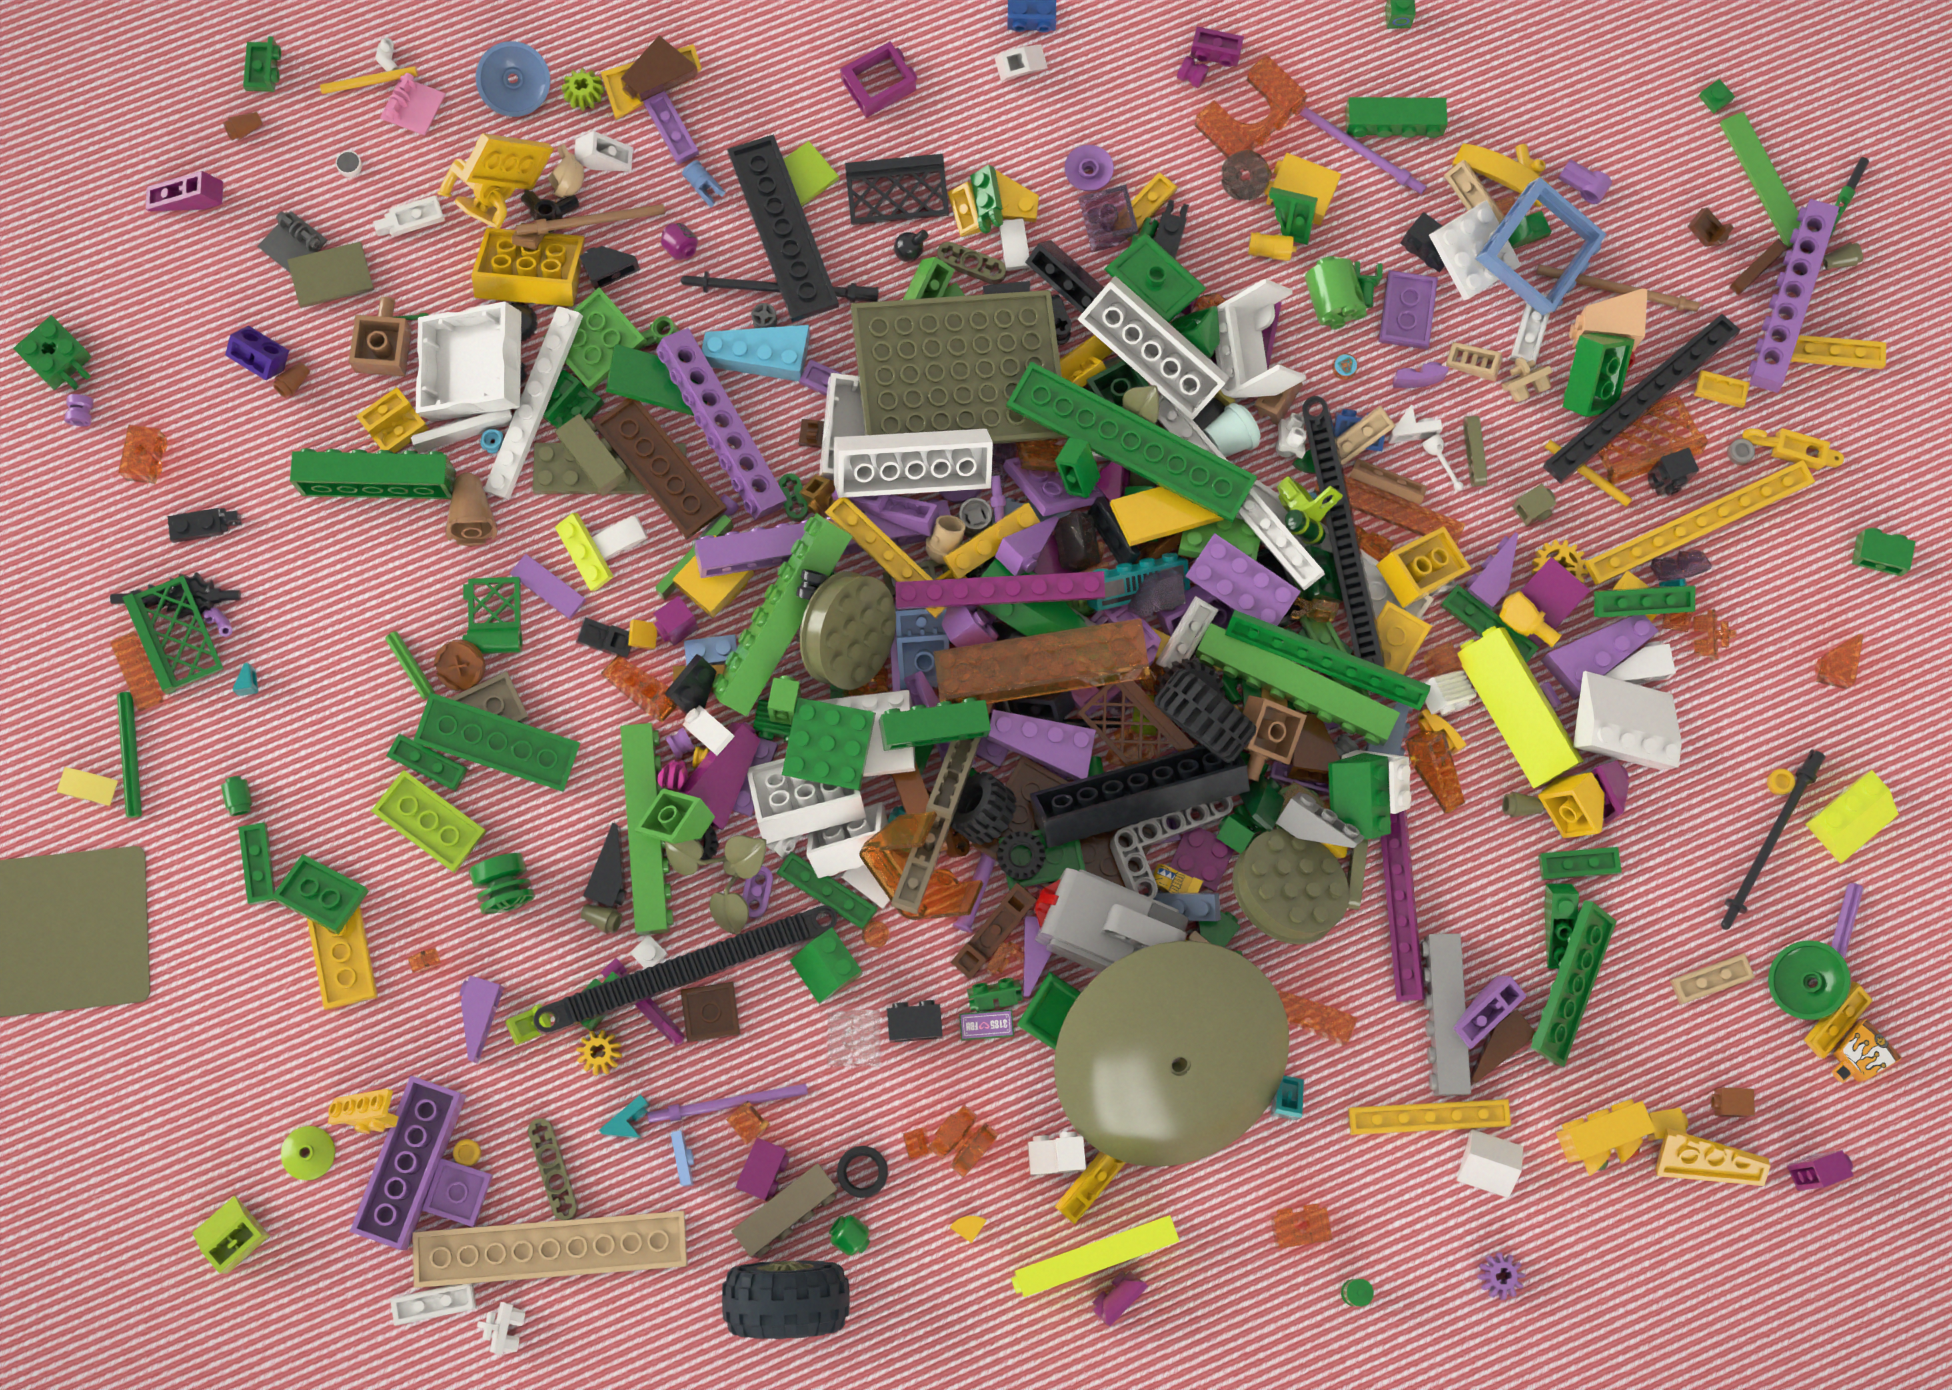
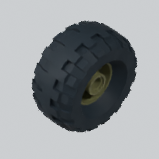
M797 1260L744 1264L732 1267L727 1272L726 1281L722 1283L723 1319L727 1322L729 1332L739 1337L785 1339L822 1336L841 1330L845 1325L846 1317L849 1316V1279L845 1277L843 1267L834 1262Z

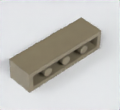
M817 1163L731 1230V1232L750 1257L753 1258L757 1255L758 1258H761L772 1249L769 1245L777 1238L782 1241L794 1232L791 1228L799 1221L804 1224L815 1215L813 1210L820 1204L826 1207L837 1198L834 1193L838 1189Z

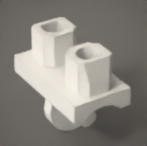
M1291 413L1288 420L1281 419L1279 421L1278 441L1276 442V452L1278 455L1291 457L1296 454L1297 457L1303 458L1306 439L1303 416Z
M500 1302L496 1324H494L496 1313L488 1312L486 1322L478 1321L477 1327L484 1328L482 1339L489 1341L492 1330H494L490 1352L502 1355L503 1352H517L520 1337L507 1335L509 1324L522 1326L525 1312L513 1307L512 1304Z

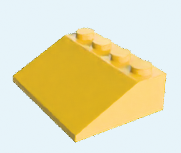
M486 227L471 274L474 298L574 306L582 264L579 256L583 255L585 236L548 233L545 234L536 250L512 244V236L516 230Z

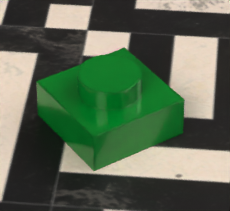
M1720 79L1699 94V98L1713 114L1728 105L1735 98L1733 93Z

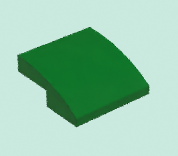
M563 369L558 377L543 418L558 429L578 414L584 420L591 419L604 405V402L599 396L584 387L581 381Z

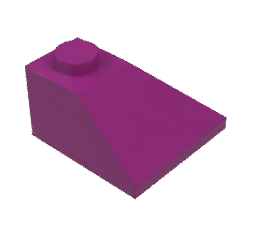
M1618 760L1599 765L1590 771L1605 794L1603 819L1606 824L1623 814L1626 804L1629 776L1625 767L1620 766Z

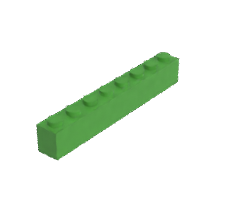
M1210 623L1195 655L1201 663L1209 667L1214 665L1223 669L1222 672L1231 678H1242L1246 680L1248 686L1254 689L1263 688L1269 691L1270 696L1277 700L1283 701L1286 699L1292 702L1293 706L1300 711L1307 712L1309 710L1317 714V718L1323 722L1331 723L1332 721L1340 725V728L1346 733H1357L1365 737L1364 740L1372 745H1385L1400 712L1286 658L1225 635V629Z
M652 723L620 726L635 932L638 936L670 933L669 925H674L673 910H668L667 899H672L671 884H666V873H670V864L668 858H664L665 841L638 834L635 831V828L662 790L657 779L658 771L662 770L661 756H656V746L660 745L659 730H654Z

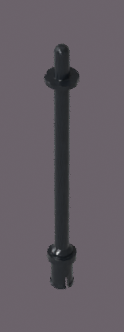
M709 271L704 272V277L683 276L680 280L685 286L703 287L704 293H708L709 287L780 293L777 282L712 278ZM851 283L847 287H833L836 297H845L847 300H850V303H855L856 301L878 302L879 287L857 286L856 283Z
M1811 749L1802 768H1798L1796 771L1798 781L1735 898H1727L1724 902L1729 909L1721 922L1722 929H1730L1738 913L1745 914L1748 909L1743 904L1807 785L1815 783L1817 779L1816 774L1826 758L1823 753Z

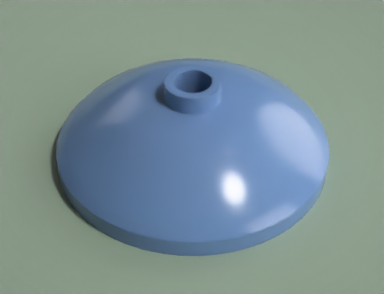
M506 41L492 46L481 57L476 69V86L482 100L492 110L501 115L519 117L532 113L545 101L550 88V73L545 60L534 48L521 42ZM510 74L517 75L518 80L516 83L509 82L508 76Z

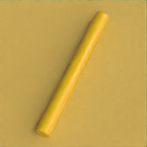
M416 66L320 84L322 94L399 80L405 73L415 77L418 76Z
M1550 439L1544 448L1555 454L1562 447ZM1585 464L1577 470V472L1625 507L1632 501V498Z

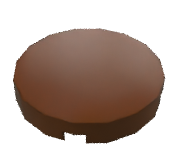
M466 640L447 642L437 651L434 659V667L436 666L438 679L446 687L455 691L467 690L476 686L483 679L486 670L485 659L481 651L473 643Z

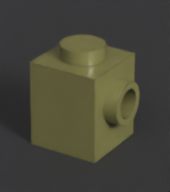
M1541 483L1519 497L1512 507L1524 524L1529 526L1536 520L1543 522L1553 514L1552 509L1557 503L1553 492L1549 488H1545Z

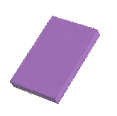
M1388 271L1378 342L1428 350L1438 282L1437 277Z

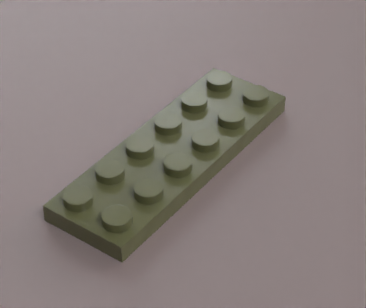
M562 443L534 444V494H600ZM675 443L687 458L686 443ZM612 449L610 453L615 459L618 455ZM628 468L624 471L627 480L608 493L649 494Z

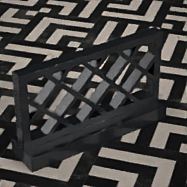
M943 154L845 163L851 225L949 216ZM940 173V183L935 189L924 181L929 174ZM904 176H912L918 181L910 191L899 183ZM880 178H887L893 183L886 193L875 186ZM862 180L869 187L860 196L852 189V181ZM920 184L931 191L924 202L913 194ZM896 186L907 194L899 205L889 197ZM940 187H941L942 195L937 192ZM871 189L882 196L875 207L864 199ZM853 195L858 199V200L855 202V204H854ZM936 195L943 201V210H932L926 204ZM910 197L921 205L913 213H908L902 208ZM885 199L896 207L891 215H883L877 210ZM860 202L871 209L866 217L855 218V208Z

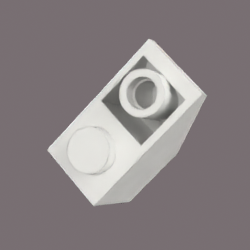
M1041 44L1006 51L995 57L1001 82L1048 69Z

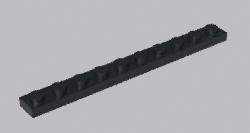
M1723 314L1718 316L1544 463L1543 468L1562 484L1733 340L1741 329Z

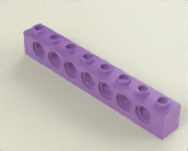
M1810 199L1806 207L1801 206L1796 221L1801 223L1799 229L1794 228L1790 238L1793 248L1792 251L1787 250L1783 264L1787 266L1785 272H1780L1775 285L1780 288L1778 294L1773 293L1768 307L1773 310L1771 316L1765 317L1761 330L1766 332L1763 339H1758L1754 350L1755 353H1758L1756 361H1751L1747 372L1748 375H1751L1749 382L1752 386L1779 393L1784 383L1839 210L1838 206ZM1808 227L1816 228L1817 232L1809 230ZM1801 248L1808 249L1811 253H1804ZM1794 270H1799L1804 275H1797ZM1786 292H1793L1797 297H1790ZM1779 314H1786L1790 319L1785 320ZM1772 336H1779L1783 342L1775 341ZM1765 358L1773 359L1776 364H1769Z
M686 328L663 337L657 347L658 357L667 366L671 380L679 387L684 403L691 408L696 424L703 429L708 445L715 450L719 457L720 466L723 470L727 471L734 490L739 492L744 501L746 511L752 515L754 520H757L780 510L787 501V498L690 329ZM679 358L684 359L686 363L680 361ZM691 379L697 381L698 384L693 383ZM703 401L709 402L711 406L706 405ZM715 422H719L723 427H719ZM728 443L732 444L736 449L729 447ZM740 465L745 466L748 471L742 469ZM752 486L757 487L760 492H756Z

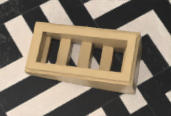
M1453 342L1446 366L1480 378L1496 381L1502 363V352ZM1459 351L1463 352L1461 361L1456 362ZM1469 354L1473 355L1471 363L1466 364ZM1482 358L1481 366H1476L1478 359ZM1488 361L1493 362L1491 369L1487 368Z

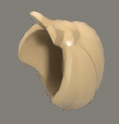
M565 144L558 146V153L562 161L548 177L549 182L554 188V195L561 198L576 194L584 181L583 166L575 160V156L572 153L568 152Z

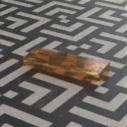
M133 631L110 641L137 710L141 712L164 702L137 633Z

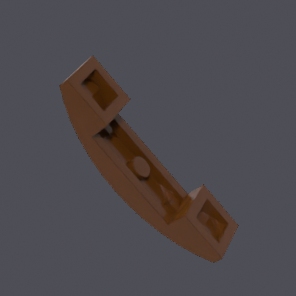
M1017 882L1000 902L1001 904L950 963L971 980L1013 932L1036 903L1037 898Z

